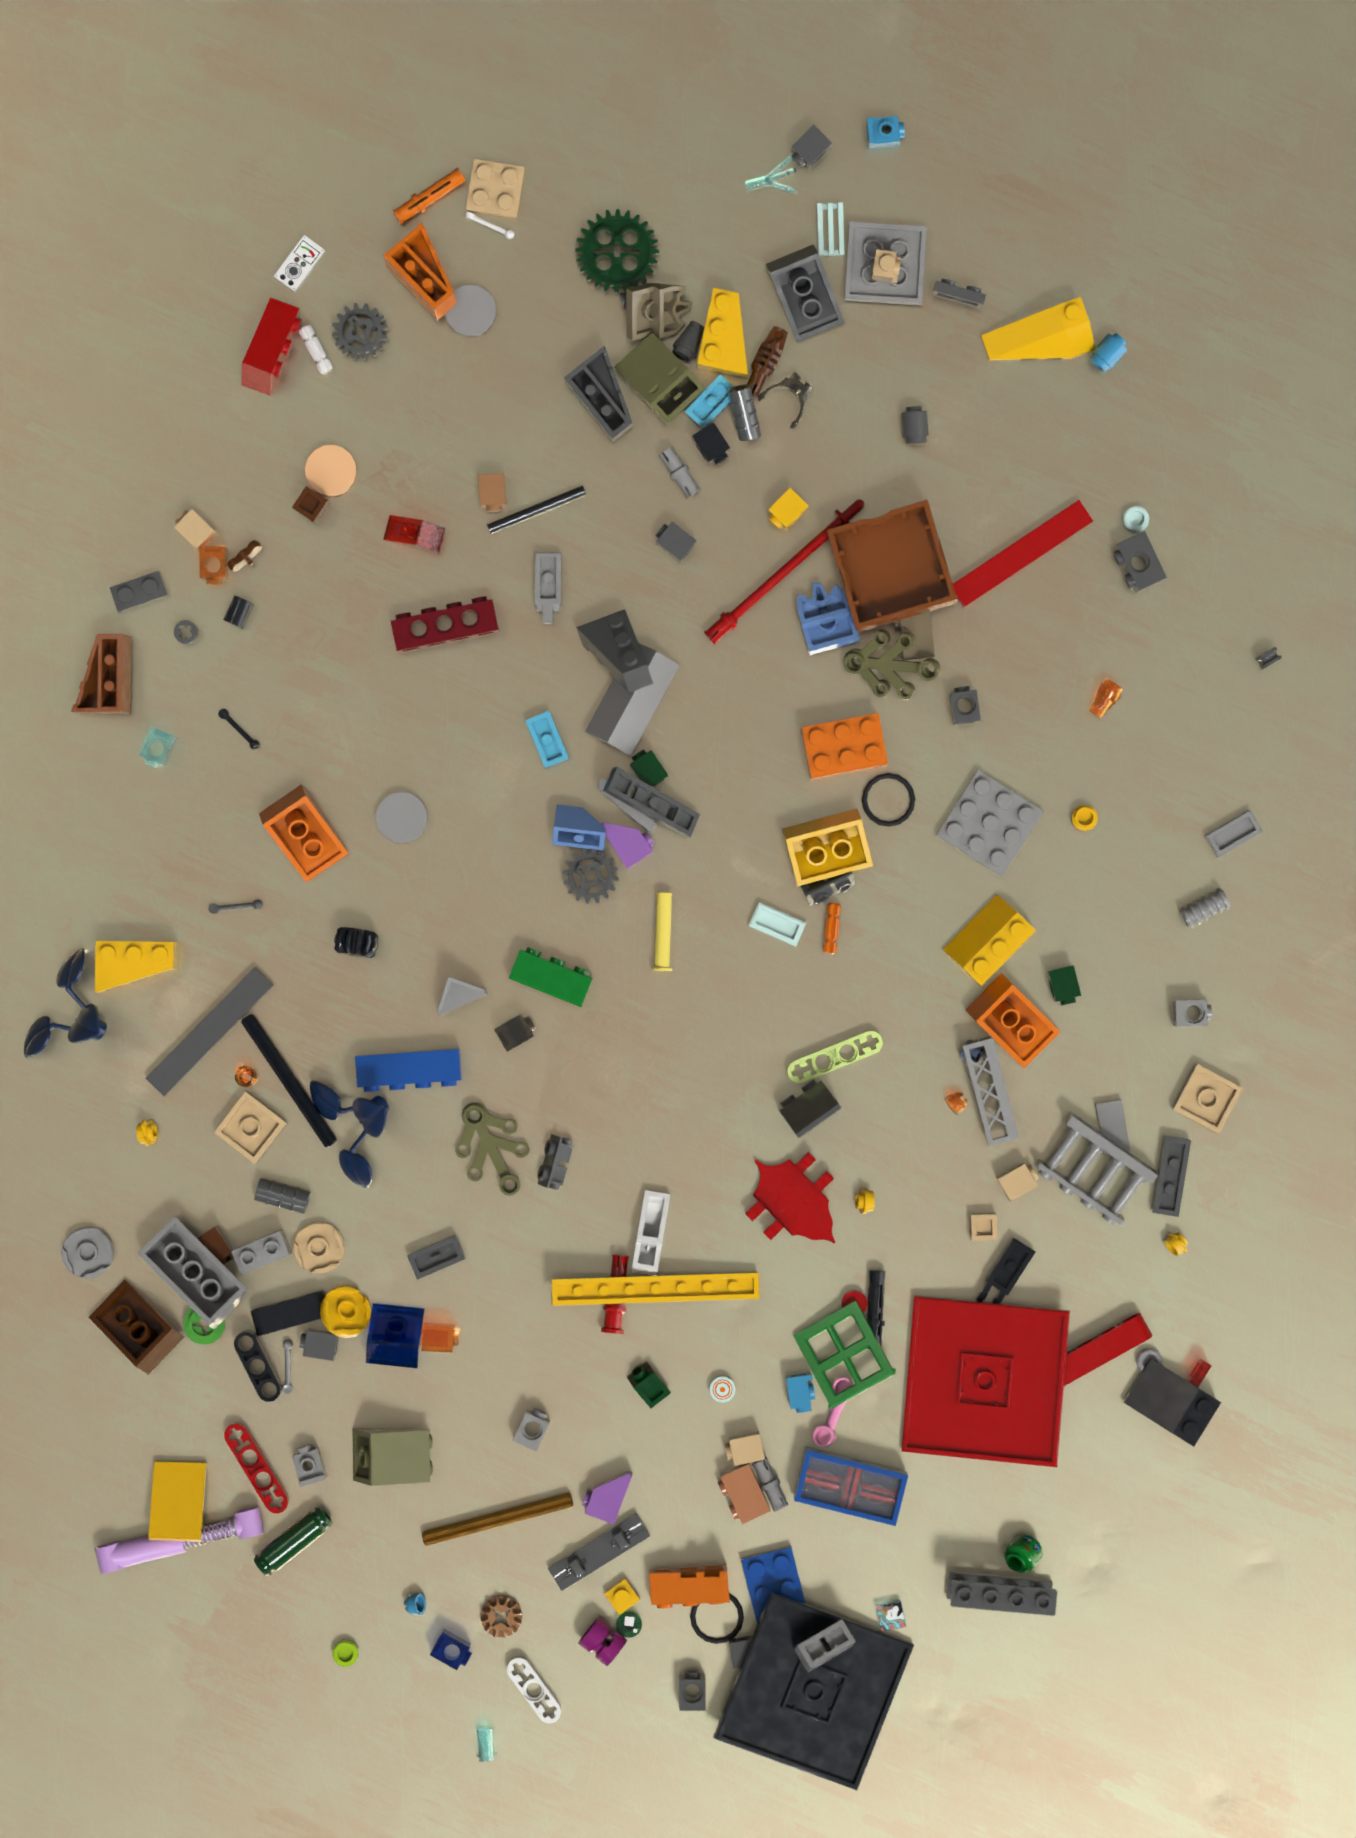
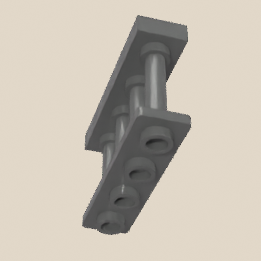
M949 1572L946 1598L951 1599L950 1605L952 1607L1054 1616L1056 1612L1057 1590L1052 1589V1581Z

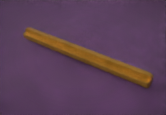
M570 1493L424 1531L422 1533L423 1543L425 1546L571 1508L573 1506L572 1496Z

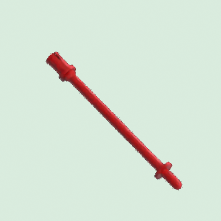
M861 499L856 500L843 513L836 509L834 513L837 518L732 612L720 614L721 618L704 631L707 637L713 635L709 640L715 645L731 629L734 631L737 628L738 619L829 539L827 530L850 523L849 520L863 509L864 501Z

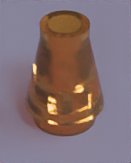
M1106 678L1104 683H1100L1089 711L1103 718L1105 713L1122 697L1121 693L1124 689Z

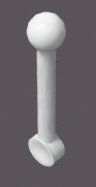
M468 211L465 212L464 217L504 234L507 239L514 238L515 232L512 229L506 230Z

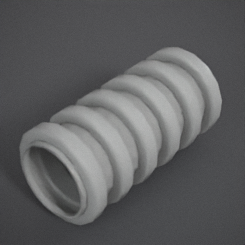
M1217 888L1216 892H1210L1208 897L1204 895L1202 900H1195V904L1189 903L1187 908H1180V913L1186 925L1192 929L1194 924L1200 925L1201 920L1207 921L1209 916L1215 917V913H1222V909H1230V902L1224 891Z

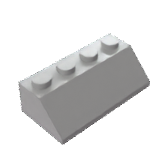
M175 1216L138 1252L140 1257L214 1330L234 1311L248 1290Z

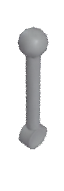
M287 1339L283 1342L285 1349V1385L283 1386V1392L290 1394L293 1391V1386L290 1384V1349L293 1347V1343Z

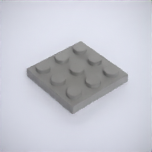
M849 222L844 301L922 305L927 226ZM876 249L897 252L896 257H901L897 284L871 280Z
M977 770L936 836L1003 877L1044 811L980 770Z

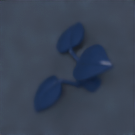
M79 949L71 954L60 966L56 978L57 986L60 988L65 987V990L80 1005L82 1010L72 1026L50 1023L48 1016L37 1019L28 1030L25 1038L24 1055L26 1058L37 1055L46 1047L50 1039L51 1030L54 1028L69 1031L68 1040L74 1044L90 1039L98 1041L105 1034L107 1024L98 1018L97 1006L94 1004L86 1006L71 988V985L75 984L81 976L84 966L85 949Z
M310 1081L312 1101L322 1116L329 1120H336L339 1117V1113L344 1114L353 1111L359 1123L362 1124L364 1131L351 1146L350 1152L345 1149L340 1152L339 1162L343 1172L353 1183L368 1189L373 1179L372 1169L367 1160L362 1155L356 1153V1148L367 1134L372 1137H379L383 1134L387 1113L389 1112L387 1102L381 1096H375L371 1100L359 1097L353 1101V1106L342 1108L340 1107L341 1100L331 1088L320 1082Z

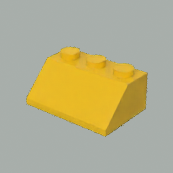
M858 809L782 829L797 886L873 866Z
M996 895L942 950L979 986H982L1036 930L999 895Z

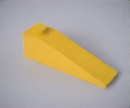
M1081 297L1055 305L981 335L989 360L1071 359L1095 349L1090 321Z

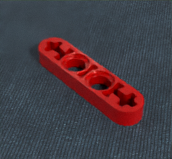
M237 1422L230 1424L224 1432V1438L265 1507L272 1513L278 1514L283 1512L289 1504V1497L247 1427ZM232 1428H235L236 1431L242 1430L243 1434L240 1438L243 1443L247 1440L250 1442L249 1445L244 1446L239 1452L236 1447L240 1446L239 1441L230 1438V1435L233 1433ZM246 1450L256 1452L257 1460L255 1463L247 1464L243 1460V1453ZM260 1472L268 1473L271 1477L270 1484L267 1486L259 1485L256 1481L257 1474ZM274 1484L278 1488L273 1490L276 1497L282 1496L284 1499L281 1502L282 1507L280 1508L277 1505H271L273 1497L270 1492L267 1496L263 1493Z

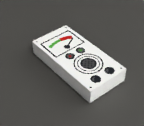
M304 235L278 269L274 278L296 293L326 252L325 249Z

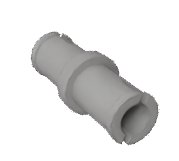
M673 446L658 455L670 471L671 479L676 480L686 498L701 490L688 472L689 467L687 465L684 466L674 451Z
M765 1457V1460L752 1463L762 1484L760 1488L762 1491H765L773 1511L775 1512L784 1508V1506H788L789 1504L779 1486L780 1480L775 1478L767 1457Z

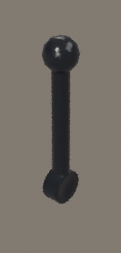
M221 709L218 712L221 719H226L250 743L252 750L259 748V742L253 740L229 716L228 710Z

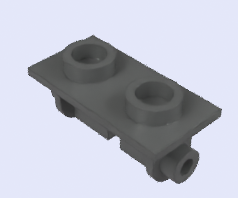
M849 872L830 877L826 881L819 880L801 885V889L811 906L825 902L829 896L838 892L848 891L852 885L856 884L853 873Z
M551 1134L550 1140L545 1145L543 1165L540 1166L537 1174L539 1185L559 1190V1187L563 1186L567 1168L559 1166L560 1161L569 1163L573 1149L571 1139Z

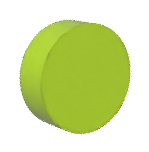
M341 1640L333 1648L332 1656L339 1666L348 1667L353 1665L358 1659L359 1649L353 1641Z

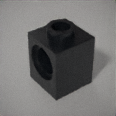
M714 422L692 435L694 444L708 465L713 462L715 465H718L729 457L727 453L730 452V447Z

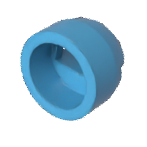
M423 1594L408 1595L404 1600L405 1610L412 1615H422L426 1609V1600Z

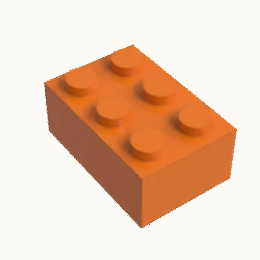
M879 713L801 728L810 780L888 765Z

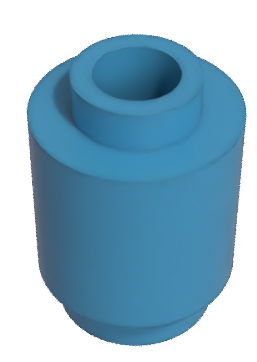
M1108 333L1092 351L1093 355L1089 360L1099 370L1106 372L1108 368L1112 369L1126 353L1127 348L1125 345L1127 342L1117 333L1113 336Z

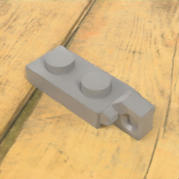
M535 552L536 611H543V625H553V611H560L561 552Z

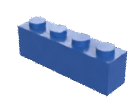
M460 1049L355 1056L357 1087H363L364 1092L379 1091V1086L389 1085V1090L405 1089V1084H415V1088H430L431 1082H441V1087L457 1086V1081L462 1080Z

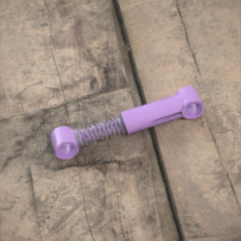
M252 1507L233 1513V1517H229L228 1520L225 1518L224 1521L220 1519V1522L215 1521L214 1524L213 1522L210 1525L207 1523L206 1526L203 1524L201 1542L149 1540L148 1535L122 1542L117 1541L104 1544L94 1549L100 1573L104 1574L123 1569L127 1566L184 1553L188 1547L192 1548L193 1545L197 1547L198 1544L202 1545V1542L206 1544V1542L210 1543L211 1540L215 1542V1540L219 1541L220 1538L222 1540L224 1538L228 1539L229 1536L231 1538L238 1536L239 1539L257 1536L264 1533L259 1507Z

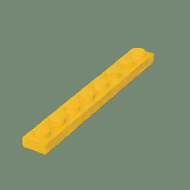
M758 1272L551 1279L552 1306L759 1299Z

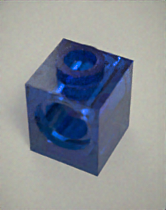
M443 1629L431 1650L430 1656L457 1670L460 1664L465 1667L471 1657L472 1652L468 1651L471 1644ZM448 1645H456L460 1650V1654L456 1657H451L446 1653L445 1648Z

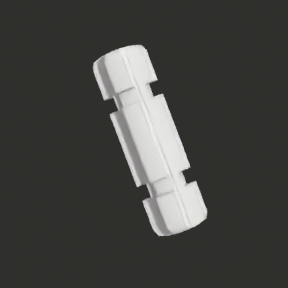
M306 325L299 330V334L303 341H306L305 345L314 362H317L316 366L319 372L325 374L331 371L333 367L329 359H326L327 355L318 338L314 336L315 332L312 326Z

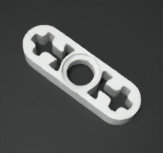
M523 1656L513 1657L507 1666L508 1676L543 1722H556L561 1715L560 1703L528 1659ZM516 1662L518 1665H525L523 1672L527 1677L530 1673L534 1676L528 1678L523 1685L520 1684V1681H523L522 1675L519 1672L515 1674L512 1672ZM533 1682L538 1683L542 1688L541 1694L536 1697H532L527 1693V1686ZM545 1694L549 1696V1698L545 1699L549 1707L553 1705L556 1707L554 1710L555 1716L553 1717L550 1714L546 1716L543 1714L545 1707L542 1703L539 1706L535 1704V1702L542 1700Z

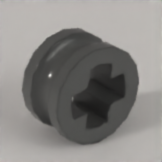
M180 621L174 628V636L182 644L188 645L196 641L198 629L190 621ZM181 627H192L190 630L191 638L185 637L182 639L180 637L182 635Z
M1276 647L1256 658L1257 661L1262 663L1261 669L1282 658L1281 655L1276 654Z

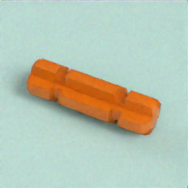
M828 903L826 912L828 917H826L824 932L826 941L823 942V952L835 954L838 944L836 939H838L840 919H838V915L841 914V905Z

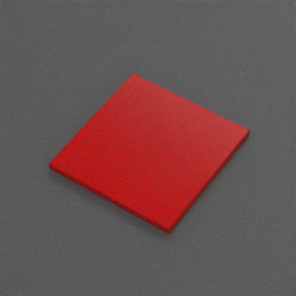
M914 1296L901 1452L1058 1467L1070 1310Z

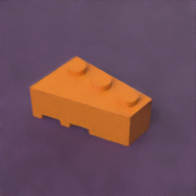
M420 223L385 253L383 257L386 267L438 321L457 302L454 291L436 255L423 223Z
M727 1564L649 1570L651 1605H657V1608L673 1607L672 1604H683V1606L688 1607L697 1606L700 1603H709L711 1605L730 1603Z

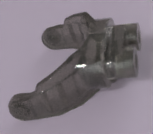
M793 372L789 378L785 377L780 383L768 387L758 396V400L761 401L774 389H787L797 397L800 405L799 415L790 426L793 429L799 424L804 411V403L809 398L808 393L813 389L808 382H800L802 378L796 372Z

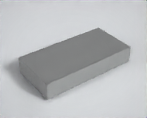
M1249 809L1204 836L1216 857L1219 858L1263 831Z
M1122 1100L1095 1104L1100 1132L1125 1150L1130 1151Z

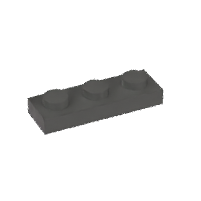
M1164 1135L1152 1213L1179 1217L1191 1140Z

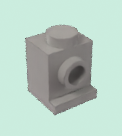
M306 1445L296 1449L297 1453L293 1454L292 1459L300 1487L325 1480L327 1474L319 1447L312 1449L311 1445ZM310 1461L313 1464L312 1469L306 1470L303 1463Z

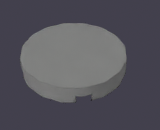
M475 284L463 285L454 290L457 304L445 314L450 327L456 333L466 337L479 336L486 332L493 325L496 317V304L492 295L485 288Z
M395 792L386 796L380 802L376 811V823L379 831L388 840L396 843H408L417 839L424 832L427 825V810L424 803L417 796L408 792Z
M90 1226L78 1228L70 1233L64 1242L61 1252L63 1263L68 1271L78 1277L85 1279L98 1277L106 1272L113 1262V1242L99 1228Z

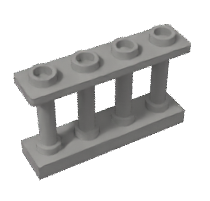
M1071 1113L1066 1120V1124L1069 1126V1133L1047 1164L1041 1159L1036 1162V1166L1039 1168L1038 1173L1049 1181L1053 1178L1061 1183L1059 1188L1072 1196L1075 1193L1081 1197L1080 1202L1090 1210L1097 1208L1103 1213L1102 1218L1110 1224L1115 1225L1117 1222L1122 1226L1125 1222L1124 1217L1120 1215L1122 1209L1140 1184L1145 1183L1146 1180L1153 1184L1158 1177V1173L1080 1117ZM1084 1136L1091 1141L1089 1144L1091 1147L1067 1178L1055 1169L1076 1139ZM1105 1151L1112 1156L1110 1159L1112 1162L1090 1193L1079 1187L1077 1183L1098 1153L1102 1154ZM1124 1166H1127L1134 1171L1132 1173L1133 1177L1110 1208L1098 1200V1198L1120 1167L1124 1168Z

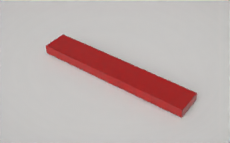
M1080 500L953 583L957 599L963 608L1091 524L1093 519Z

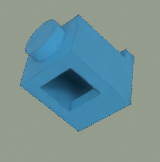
M898 116L867 118L868 148L899 146L900 138H905L904 122H898ZM883 126H889L891 128V132L889 134H884L881 128Z
M811 1372L786 1376L790 1409H796V1413L811 1411L810 1400L815 1399L813 1384H808V1380H813Z

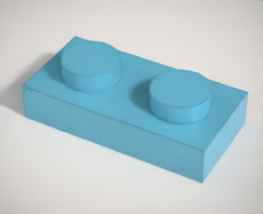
M720 374L686 409L685 414L701 429L707 427L730 403L728 389L734 386Z
M549 711L525 720L545 769L569 759Z

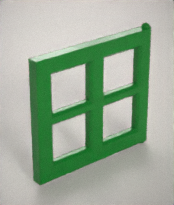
M857 1301L850 1303L794 1335L800 1350L829 1403L828 1407L830 1409L837 1407L896 1373V1369L892 1368ZM853 1316L864 1338L845 1348L833 1326ZM827 1330L838 1352L819 1362L808 1340ZM869 1347L881 1370L861 1380L850 1358ZM844 1361L855 1384L836 1394L825 1372Z

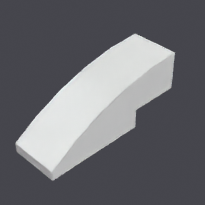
M645 1190L631 1269L632 1273L657 1276L671 1194Z

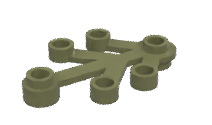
M884 629L876 632L873 640L862 650L855 648L845 654L844 666L846 670L852 674H861L871 685L875 695L879 697L885 696L890 691L889 682L897 689L898 695L902 699H908L915 693L914 685L910 682H904L895 671L918 673L926 681L935 679L941 671L939 662L933 658H927L922 662L894 660L904 649H909L914 645L915 636L911 632L901 634L898 637V642L880 658L869 656L878 647H883L890 642V633ZM879 634L885 637V642L879 640ZM903 637H908L910 644H906L903 641ZM854 657L860 660V665L854 662ZM928 664L933 665L935 668L934 672L928 669ZM870 668L879 669L889 682L884 679L879 680ZM879 684L885 687V692L879 690ZM903 687H907L910 693H904Z
M473 1102L466 1105L462 1111V1120L466 1127L461 1142L455 1149L457 1156L466 1158L471 1154L470 1143L475 1129L481 1139L473 1164L467 1171L468 1178L471 1181H478L482 1178V1167L488 1153L501 1178L499 1183L501 1192L508 1196L516 1194L520 1189V1181L515 1175L510 1174L497 1148L512 1152L517 1157L523 1158L528 1155L529 1146L525 1142L515 1143L491 1135L486 1125L502 1129L505 1134L511 1135L517 1130L516 1121L513 1119L504 1120L489 1115L486 1108L480 1103ZM476 1110L479 1112L480 1117L478 1120L470 1118L471 1111ZM507 1122L514 1124L513 1131L508 1132L505 1130ZM524 1145L526 1153L523 1155L518 1154L516 1151L517 1146ZM460 1146H467L468 1153L466 1155L459 1153L458 1149ZM476 1168L480 1171L478 1178L471 1177L470 1171ZM507 1180L514 1181L515 1187L509 1190L505 1187Z

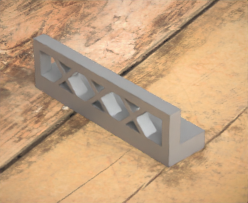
M988 1036L980 1038V1041L962 1045L988 1146L1018 1139L1019 1135L993 1038ZM982 1046L985 1058L982 1064L979 1065L972 1061L969 1050ZM973 1064H974L975 1066L979 1067V1069L977 1070L976 1074H975V1070H974ZM982 1070L990 1075L992 1083L988 1090L979 1086L977 1078ZM980 1090L985 1092L983 1098L981 1097ZM989 1095L996 1098L998 1109L994 1115L985 1111L984 1102ZM986 1115L992 1117L990 1123H988ZM995 1120L1003 1124L1006 1136L992 1139L990 1129Z

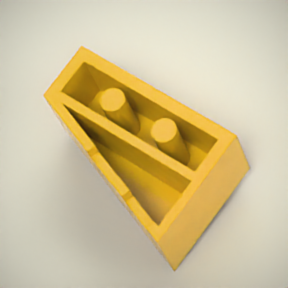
M713 288L697 368L747 379L748 371L739 293Z
M95 941V993H101L177 968V942Z

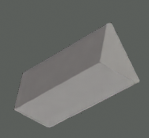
M640 643L638 644L646 661L653 684L629 693L614 678L585 730L586 733L629 756L632 755L680 666L661 653Z

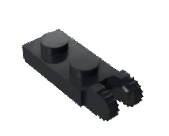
M1013 1237L985 1280L986 1284L979 1292L976 1300L979 1302L985 1300L989 1290L994 1286L1000 1292L991 1303L1000 1304L1004 1297L1009 1295L1034 1256L1035 1251Z

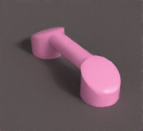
M839 1378L834 1382L833 1389L838 1394L854 1385V1383L848 1378ZM845 1402L831 1409L825 1426L815 1429L813 1440L818 1446L827 1447L836 1440L834 1429Z

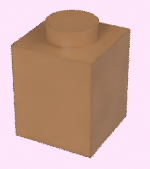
M504 473L479 474L478 484L481 509L486 508V512L502 511V507H507Z

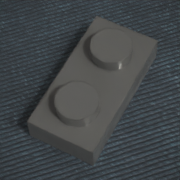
M948 279L935 282L932 295L982 309L986 294L981 293V289L973 286H967L966 289L956 286V282Z
M159 571L110 587L119 613L168 596Z
M456 1235L407 1255L417 1280L465 1259Z

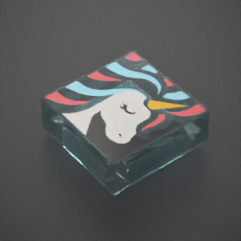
M901 1600L876 1605L881 1632L906 1627Z

